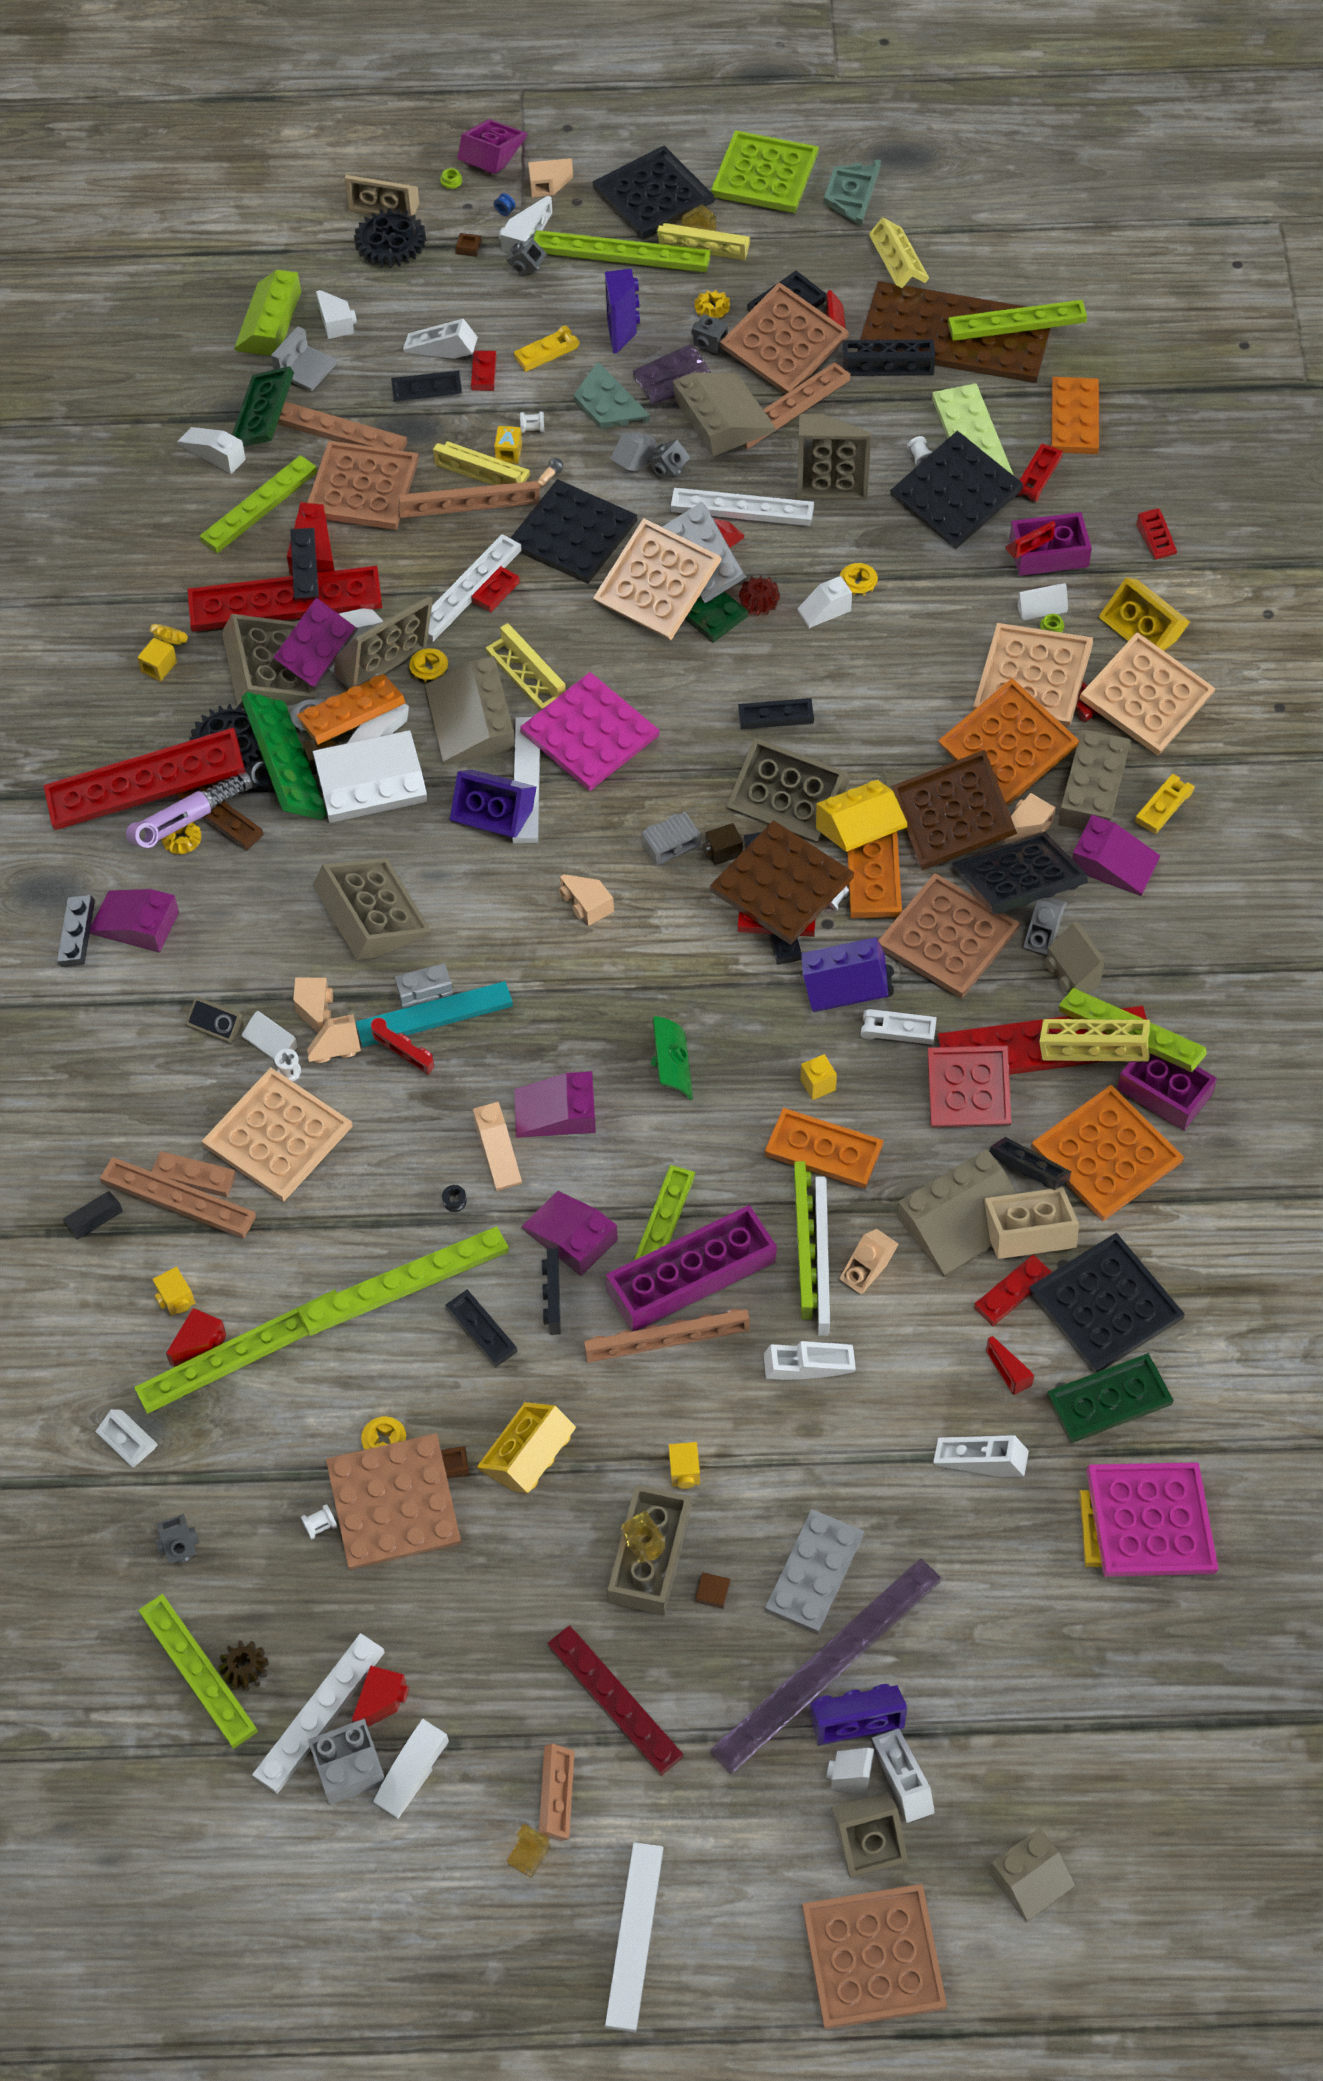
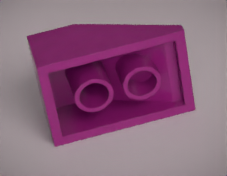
M488 119L461 135L457 159L464 161V164L467 166H477L486 173L495 174L507 166L526 139L527 133Z
M1092 815L1073 852L1072 859L1088 877L1142 896L1160 859V855L1116 823Z
M154 889L109 890L91 925L90 934L160 953L179 914L175 895Z
M592 1071L564 1073L514 1089L516 1138L596 1133Z
M557 1191L521 1226L522 1230L546 1249L558 1248L559 1259L580 1276L618 1240L617 1225L596 1208L560 1191Z

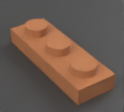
M162 1151L159 1152L151 1171L202 1192L226 1198L236 1178V1171L233 1169Z
M553 1743L544 1746L539 1834L564 1841L569 1839L574 1751Z

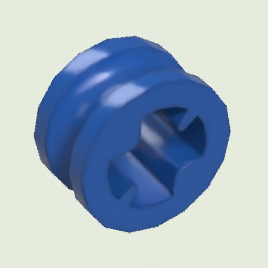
M506 193L500 194L493 202L497 212L503 216H508L516 207L513 198Z

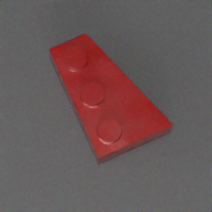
M300 502L294 529H315L318 573L335 571L324 504ZM290 541L287 553V562L290 575H293L292 551Z

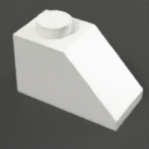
M321 290L316 291L318 306L328 339L354 334L353 324H356L357 320L354 310L349 309L348 302Z
M839 576L820 584L799 606L797 612L807 627L811 628L850 612L852 592L842 577Z
M861 1748L837 1751L836 1760L829 1761L826 1777L832 1779L831 1790L866 1796L874 1749Z

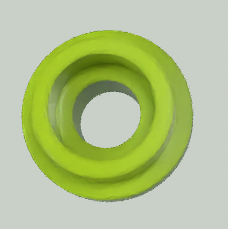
M448 168L442 172L440 177L441 185L448 189L457 188L462 183V176L458 170Z
M1048 614L1041 620L1040 629L1062 633L1064 631V622L1059 615Z

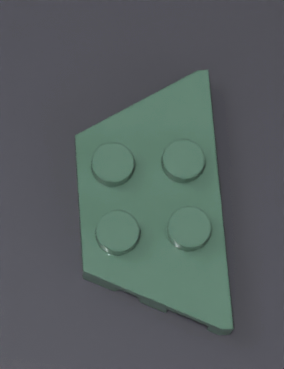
M874 160L873 165L862 166L861 163H854L849 166L834 167L824 196V204L856 224L862 225L881 168V160Z
M599 362L595 364L574 394V402L600 429L611 428L612 426L629 425V421L642 419L643 423L650 421V414Z

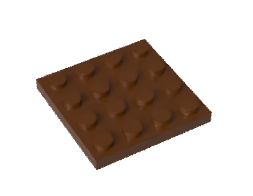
M985 750L891 786L907 821L906 828L922 870L1017 834Z
M773 820L710 885V892L791 945L854 878V872Z

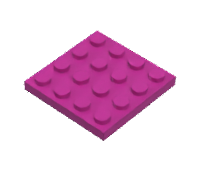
M591 672L520 726V732L540 748L589 792L655 740L660 733L657 727Z
M1199 1462L1088 1465L1086 1472L1104 1577L1216 1574L1219 1569Z

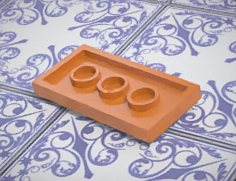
M1052 378L1051 447L1062 450L1063 453L1098 454L1099 378Z
M382 674L371 678L359 686L351 687L344 693L330 697L316 706L306 708L303 712L297 714V718L313 740L320 744L405 704L402 693Z
M896 831L847 851L848 868L854 872V878L849 883L850 918L898 917L902 913L898 836Z
M783 1108L765 1149V1157L793 1166L794 1162L805 1161L806 1170L866 1189L882 1150L884 1140Z

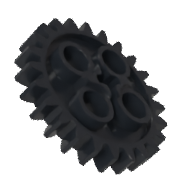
M389 208L387 213L380 210L379 215L372 212L371 219L364 217L365 223L359 222V228H355L356 235H354L356 251H359L360 257L364 256L365 262L371 260L372 265L380 262V267H383L386 263L392 268L393 263H396L400 267L402 261L409 264V258L417 259L416 253L422 254V248H425V227L421 224L420 219L416 220L415 214L409 217L408 211L400 214V209H397L395 213H392L391 208Z
M229 704L227 710H223L221 706H218V712L216 713L210 709V716L201 715L202 722L195 721L196 729H191L192 737H189L190 741L227 730L228 724L231 723V728H234L237 734L244 765L250 761H259L258 757H263L246 710L242 711L240 704L236 709H232L231 704Z

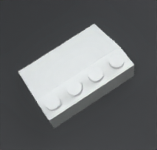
M410 730L313 751L329 823L427 802L425 784Z

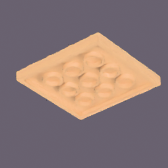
M643 518L593 599L616 613L672 640L722 559L719 555Z
M997 623L974 702V710L1013 678L1063 726L1070 727L1091 653L1093 637Z
M1137 632L1087 686L1079 699L1159 756L1213 695L1216 688Z
M270 1067L201 1142L204 1148L284 1202L353 1126L352 1121Z

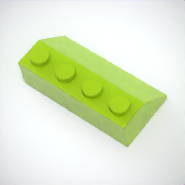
M275 270L257 283L234 347L235 351L271 356L284 342L301 294L298 272Z

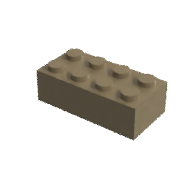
M1084 729L1081 730L1079 744L1077 745L1061 806L1058 825L1084 831L1092 815L1112 821L1131 739Z
M635 1484L607 1590L608 1603L665 1616L692 1510L691 1496Z

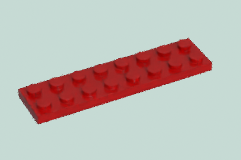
M377 566L318 573L319 600L339 614L364 608L372 610L383 608ZM293 576L187 589L192 632L224 628L231 614L282 621L300 619L314 602V600L295 601Z
M230 728L43 786L51 825L54 830H58L227 779L231 776H237L246 771L236 731L234 728Z
M1143 1006L1121 1008L1126 1012L1147 1020ZM1062 1016V1017L1047 1018V1019H1074V1018H1072V1017H1070V1016ZM1044 1019L938 1033L937 1035L939 1047L1008 1046L1009 1075L1107 1062L1043 1060L1039 1041ZM1049 1029L1048 1034H1059L1062 1030ZM1079 1029L1075 1033L1085 1034L1089 1032V1030Z

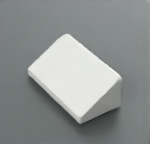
M1066 583L1019 592L1017 608L1021 619L1025 621L1045 617L1048 614L1067 612Z
M259 1011L253 1015L241 1035L242 1038L274 1061L276 1054L280 1050H295L298 1047L296 1038Z
M110 1410L95 1431L131 1467H135L158 1445L122 1410Z

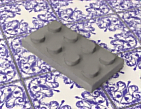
M703 501L663 526V528L721 557V562L700 594L705 603L746 578Z
M811 1509L765 1607V1612L819 1635L861 1543L864 1531Z

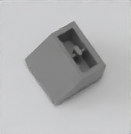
M365 1719L308 1739L329 1805L378 1788L385 1780Z

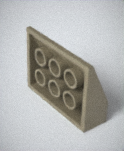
M693 372L672 381L676 403L712 456L776 432L775 426L738 373Z
M799 414L797 499L868 500L871 432L824 414Z
M428 596L354 638L335 657L334 674L349 688L359 686L371 678L380 676L405 662L416 652L426 649L433 598Z
M231 614L222 631V637L237 706L240 704L244 708L241 697L246 692L281 700L286 705L297 704L310 699L315 700L314 687L273 658L296 627L297 622Z
M495 656L470 661L425 685L443 765L515 751L514 731Z
M754 737L726 807L769 824L774 820L795 834L819 842L823 834L816 829V803L844 793L851 776L843 770Z
M387 857L322 865L313 883V887L356 960L380 957L430 935L431 930Z
M986 1149L898 1201L897 1218L943 1277L993 1248L989 1237L984 1204L985 1198L1017 1193L1003 1168Z

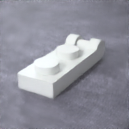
M868 1009L863 1012L865 1024L861 1028L860 1035L867 1040L881 1038L933 1045L937 1017ZM879 1022L883 1023V1026H875V1024Z

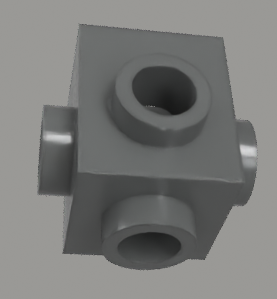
M530 238L523 243L517 242L510 249L511 254L506 261L520 276H523L529 272L530 274L535 273L541 266L540 263L547 253L533 238Z
M703 314L700 320L693 324L691 330L693 345L718 354L721 350L720 342L728 334V323Z
M676 439L657 446L653 450L654 455L648 462L661 479L670 476L674 478L683 471V465L691 457Z
M184 1514L156 1523L160 1538L155 1541L160 1556L166 1555L169 1564L173 1562H186L197 1554L195 1544L199 1543L195 1527H188Z

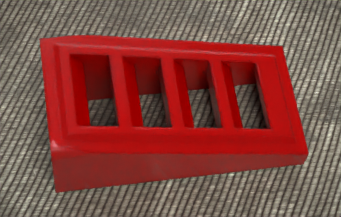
M1156 508L1139 513L1136 526L1154 560L1177 554V549L1160 509ZM1166 544L1165 547H1161V548H1158V549H1157V547H1156V546H1160V545Z
M994 1336L989 1337L985 1352L1010 1392L1015 1395L1030 1388L1033 1385L1034 1374Z

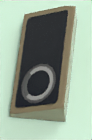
M196 997L185 1025L232 1044L243 1026L241 1014Z

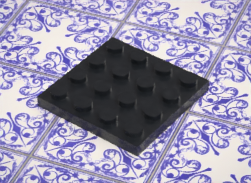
M665 145L592 181L593 189L642 239L657 232L659 225L663 226V223L673 224L714 202V195Z
M957 430L890 490L892 497L957 549L1023 490L1024 486L1020 480Z
M557 479L510 539L521 544V554L589 584L635 525L637 514Z
M1046 832L952 862L954 872L993 915L1005 913L1018 906L1029 905L1033 901L1042 898L1053 897L1055 894L1066 890H1074L1088 883L1087 874Z
M1117 1232L1029 1286L1028 1289L1033 1299L1093 1373L1109 1367L1182 1320L1185 1315Z

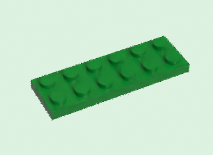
M246 692L241 699L282 810L322 820L327 815L295 726L291 721L286 703L281 700Z

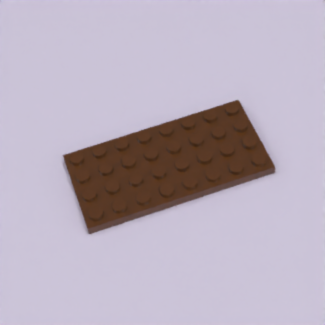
M878 281L860 340L934 339L935 366L1037 383L1051 328L953 341L948 325L949 317L1023 308L1026 306L910 286L901 288L893 283ZM874 348L872 351L881 352L882 349ZM896 348V349H895L897 352H904V351H905V349H903V348ZM929 348L917 349L920 352H930Z

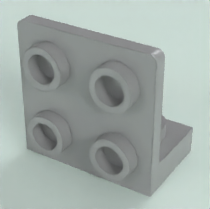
M298 326L271 355L274 370L290 366L294 371L291 382L309 391H313L337 364L335 358L309 347L305 329Z

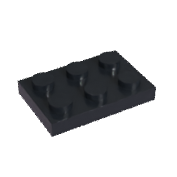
M797 270L780 281L781 284L815 308L826 302L827 294ZM777 284L747 304V311L750 312Z

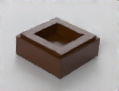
M460 233L455 247V254L477 257L482 243L481 235Z
M466 1446L441 1450L447 1479L470 1475Z
M702 1572L695 1602L724 1609L731 1579Z

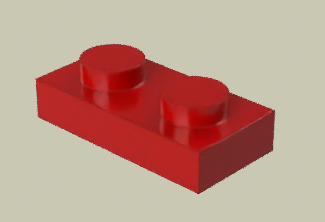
M474 350L471 378L472 391H494L497 362L496 351Z
M500 566L471 596L472 603L491 613L520 583L519 576Z

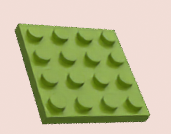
M735 130L712 186L711 193L716 198L796 213L818 156L819 146Z

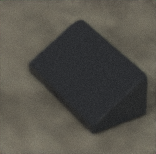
M108 1191L63 1218V1221L76 1240L119 1215L123 1210L120 1202Z

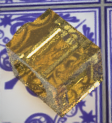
M646 1510L621 1525L622 1537L640 1563L647 1559L652 1561L663 1553L665 1537ZM643 1535L650 1536L652 1540L647 1543H642L638 1541V1538Z

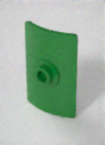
M654 1016L652 1022L656 1056L651 1059V1065L658 1068L659 1083L677 1089L684 1093L689 1100H693L686 1033L677 1023L663 1017Z

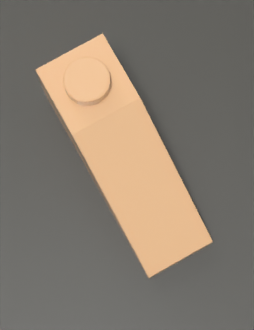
M499 1102L474 1108L475 1126L496 1191L522 1184Z

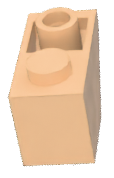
M572 158L528 162L532 197L555 195L573 178Z
M1030 793L1025 800L1021 799L1018 802L1014 813L1011 815L1017 834L1001 841L1004 843L1014 842L1046 832L1054 822L1056 807Z
M566 874L560 876L561 888H559V892L562 898L572 904L575 915L579 919L583 918L588 926L614 912L613 897L600 880Z
M295 978L293 1001L296 1013L319 1033L326 1021L331 1019V1010H328V1003L333 1002V989L328 988L327 978Z
M354 1015L332 1018L326 1021L307 1049L309 1062L323 1063L329 1061L330 1057L335 1056L347 1058L361 1051Z
M878 1229L865 1233L839 1279L858 1293L863 1294L887 1266L899 1244Z

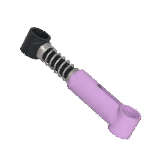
M247 762L244 765L245 773L238 774L235 777L231 776L229 780L225 779L224 783L220 782L218 786L214 785L212 789L208 788L207 792L197 791L141 822L130 824L126 830L127 841L136 847H153L158 840L209 814L217 803L221 804V801H227L228 797L232 799L233 795H238L240 791L244 792L250 788L253 789L257 786L270 784L272 781L265 762ZM257 768L260 770V777L258 779L255 777ZM142 829H144L146 833V836L143 841H141L139 837V833Z

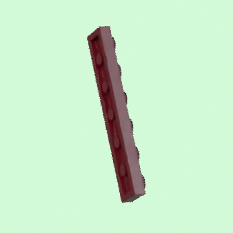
M570 1625L547 1643L548 1648L660 1776L684 1758L680 1749Z

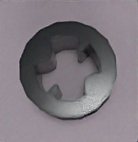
M450 1185L444 1189L442 1199L446 1210L450 1212L463 1210L467 1204L465 1190L459 1185ZM454 1195L456 1197V1195H459V1201L455 1202L453 1200V1202H450V1196Z

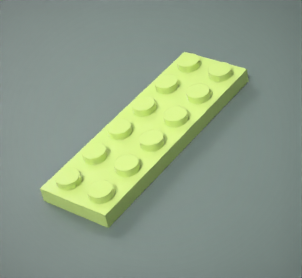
M977 383L932 392V400L947 438L958 430L1013 475Z

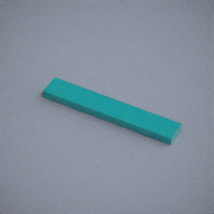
M506 981L359 1020L355 1023L362 1047L379 1043L372 1036L371 1022L375 1018H383L386 1021L387 1028L396 1034L402 1033L407 1036L513 1007V1001Z

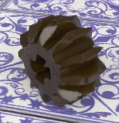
M239 1640L238 1647L235 1649L233 1646L228 1645L227 1650L229 1654H220V1660L223 1664L218 1667L220 1674L224 1675L222 1679L226 1685L232 1683L231 1686L235 1691L243 1685L244 1690L248 1692L250 1689L249 1684L254 1683V1685L260 1686L261 1683L258 1677H267L268 1673L265 1667L269 1665L267 1657H263L265 1651L262 1647L256 1648L253 1641H250L245 1647L243 1641Z

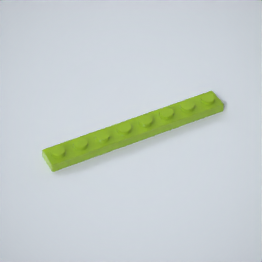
M536 230L534 236L537 244L547 254L698 272H707L711 257L710 250L541 230Z
M496 1226L298 1309V1315L309 1336H312L509 1253V1247Z
M336 1290L325 1293L135 1386L134 1389L146 1413L148 1414L309 1335L298 1315V1309L337 1293Z

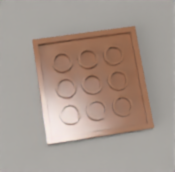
M779 282L722 339L720 347L787 394L811 376L843 343V340L849 336V331Z
M328 441L307 503L324 504L326 520L397 530L400 521L398 511L399 495L409 493L419 462V455L412 452Z
M934 873L878 941L886 954L962 999L1019 930L1020 923L1004 913L993 915L977 897Z
M437 1433L326 1459L349 1570L461 1544Z
M923 1884L802 1903L824 2030L947 2010Z

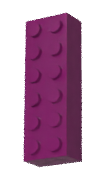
M747 1205L607 1273L606 1291L632 1332L637 1331L775 1263L777 1246L751 1206Z

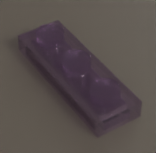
M689 344L633 370V378L644 391H647L702 365L703 358L692 344Z
M704 361L642 383V390L651 405L675 397L673 380L693 372L711 373Z

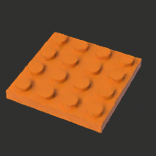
M1013 678L938 740L939 745L955 761L985 750L1007 806L1071 753L1079 744V740Z
M1112 1085L1101 1091L1031 1143V1149L1034 1152L1072 1171L1070 1180L1066 1184L1102 1221H1105L1180 1165L1184 1159V1156Z

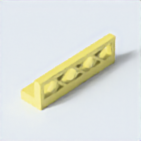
M882 217L869 235L895 284L903 288L912 276L926 283L929 277L902 227Z
M663 223V226L659 225L658 227L659 244L710 250V255L746 260L750 245V237L667 223Z
M448 441L445 445L437 443L433 449L436 466L490 485L526 482L530 476V470Z
M507 623L500 627L501 639L485 648L486 653L490 657L495 656L496 664L541 711L566 691L565 683ZM505 646L509 650L508 656L498 655L495 651ZM521 663L523 670H512L510 664ZM525 678L536 679L538 681L537 686L526 685L524 683ZM539 693H546L552 696L551 699L544 703L538 697Z
M1044 1019L1039 1041L1042 1059L1058 1061H1149L1148 1037L1150 1020ZM1049 1029L1062 1030L1059 1034H1048ZM1079 1029L1089 1030V1032L1085 1034L1075 1033ZM1106 1029L1115 1030V1032L1111 1035H1104L1101 1033ZM1133 1029H1143L1142 1035H1130L1128 1032Z

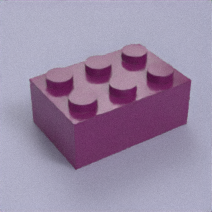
M1082 512L1011 521L1010 543L1052 521L1055 522L1053 540L1014 559L1018 575L1089 567L1092 547Z
M316 598L273 658L316 688L334 664L335 657L347 646L358 631V628Z
M1150 1053L1149 1061H1130L1120 1073L1117 1090L1185 1131L1213 1095L1217 1078L1198 1066L1193 1072H1190Z

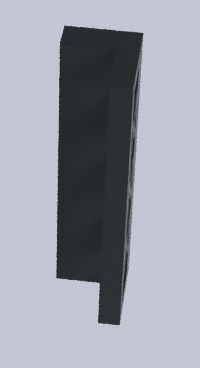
M934 339L843 340V369L849 372L850 376L934 375ZM848 348H857L860 351L848 352ZM880 348L882 349V351L874 352L872 351V349ZM896 348H903V349H905V351H904V352H897L895 349H896ZM929 348L930 352H920L917 349Z

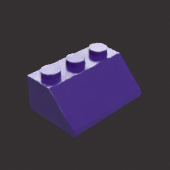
M632 268L605 272L606 314L613 354L618 353L637 334L636 324H640L639 310H636V308H640L639 296L635 294V292L639 291V283L637 277L633 278Z
M473 769L457 771L450 820L515 838L533 811L537 786Z
M877 937L801 953L803 977L813 1012L889 997L885 952Z
M880 1684L873 1687L870 1691L851 1690L844 1693V1696L832 1698L830 1695L816 1698L815 1702L810 1703V1715L818 1746L905 1728L907 1706L898 1685Z

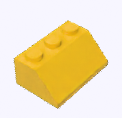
M1128 577L1124 579L1098 616L1127 641L1138 632L1163 651L1178 640L1190 623L1189 620L1142 582Z
M878 779L816 803V829L846 852L907 827V821L893 790Z
M525 1402L478 1464L477 1468L511 1491L529 1493V1491L537 1486L538 1479L545 1469L553 1464L554 1457L559 1450L569 1442L570 1435L576 1427L555 1405Z

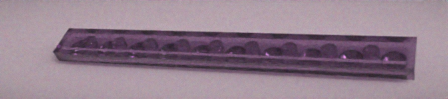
M920 1558L710 1750V1754L732 1774L941 1582V1577Z

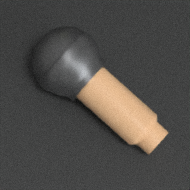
M555 457L549 460L547 469L538 479L540 488L546 485L553 475L563 470L564 464L561 459Z

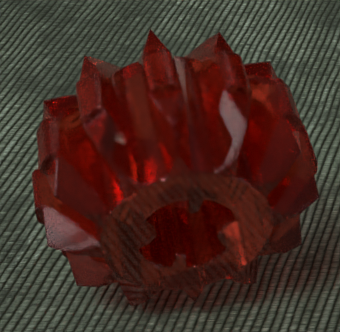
M760 575L759 578L755 579L751 576L749 581L743 582L742 588L739 591L741 605L747 608L749 614L756 612L759 616L761 612H764L768 615L770 610H776L777 603L780 600V593L777 583L772 582L771 577L763 579L762 575Z

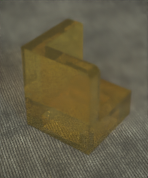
M701 204L682 216V226L716 231V216Z
M523 1823L517 1833L518 1843L508 1857L507 1863L532 1878L550 1850L551 1845L548 1837Z

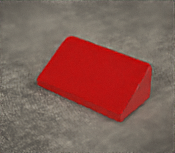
M828 290L826 298L827 316L846 329L844 306L832 290Z
M1052 521L1005 546L1006 551L1015 559L1053 540L1055 522Z

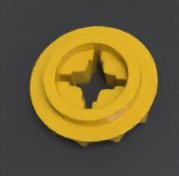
M706 290L705 294L699 293L698 298L695 299V311L701 317L705 314L717 319L721 318L730 310V298L726 297L725 292L718 293L717 290L714 292ZM709 301H713V303H716L715 308L711 303H709Z
M850 564L840 573V576L854 596L856 593H861L864 596L868 591L873 592L874 587L877 585V573L867 564ZM861 575L862 581L856 584L855 580Z
M153 624L149 630L155 638L173 644L181 645L182 642L187 643L188 640L185 632L166 625Z
M422 649L411 657L409 663L410 671L414 674L416 680L421 678L425 683L428 679L436 680L437 677L443 676L445 671L448 670V659L443 652L437 649ZM426 661L433 666L432 670L425 666Z
M192 822L161 840L167 851L174 854H186L198 847L202 835L199 826ZM185 832L186 837L181 836L177 839V833L182 834Z
M387 1416L371 1420L364 1427L361 1435V1442L365 1450L388 1445L385 1442L378 1443L380 1441L378 1432L383 1434V1436L390 1435V1444L406 1440L404 1426L397 1419Z

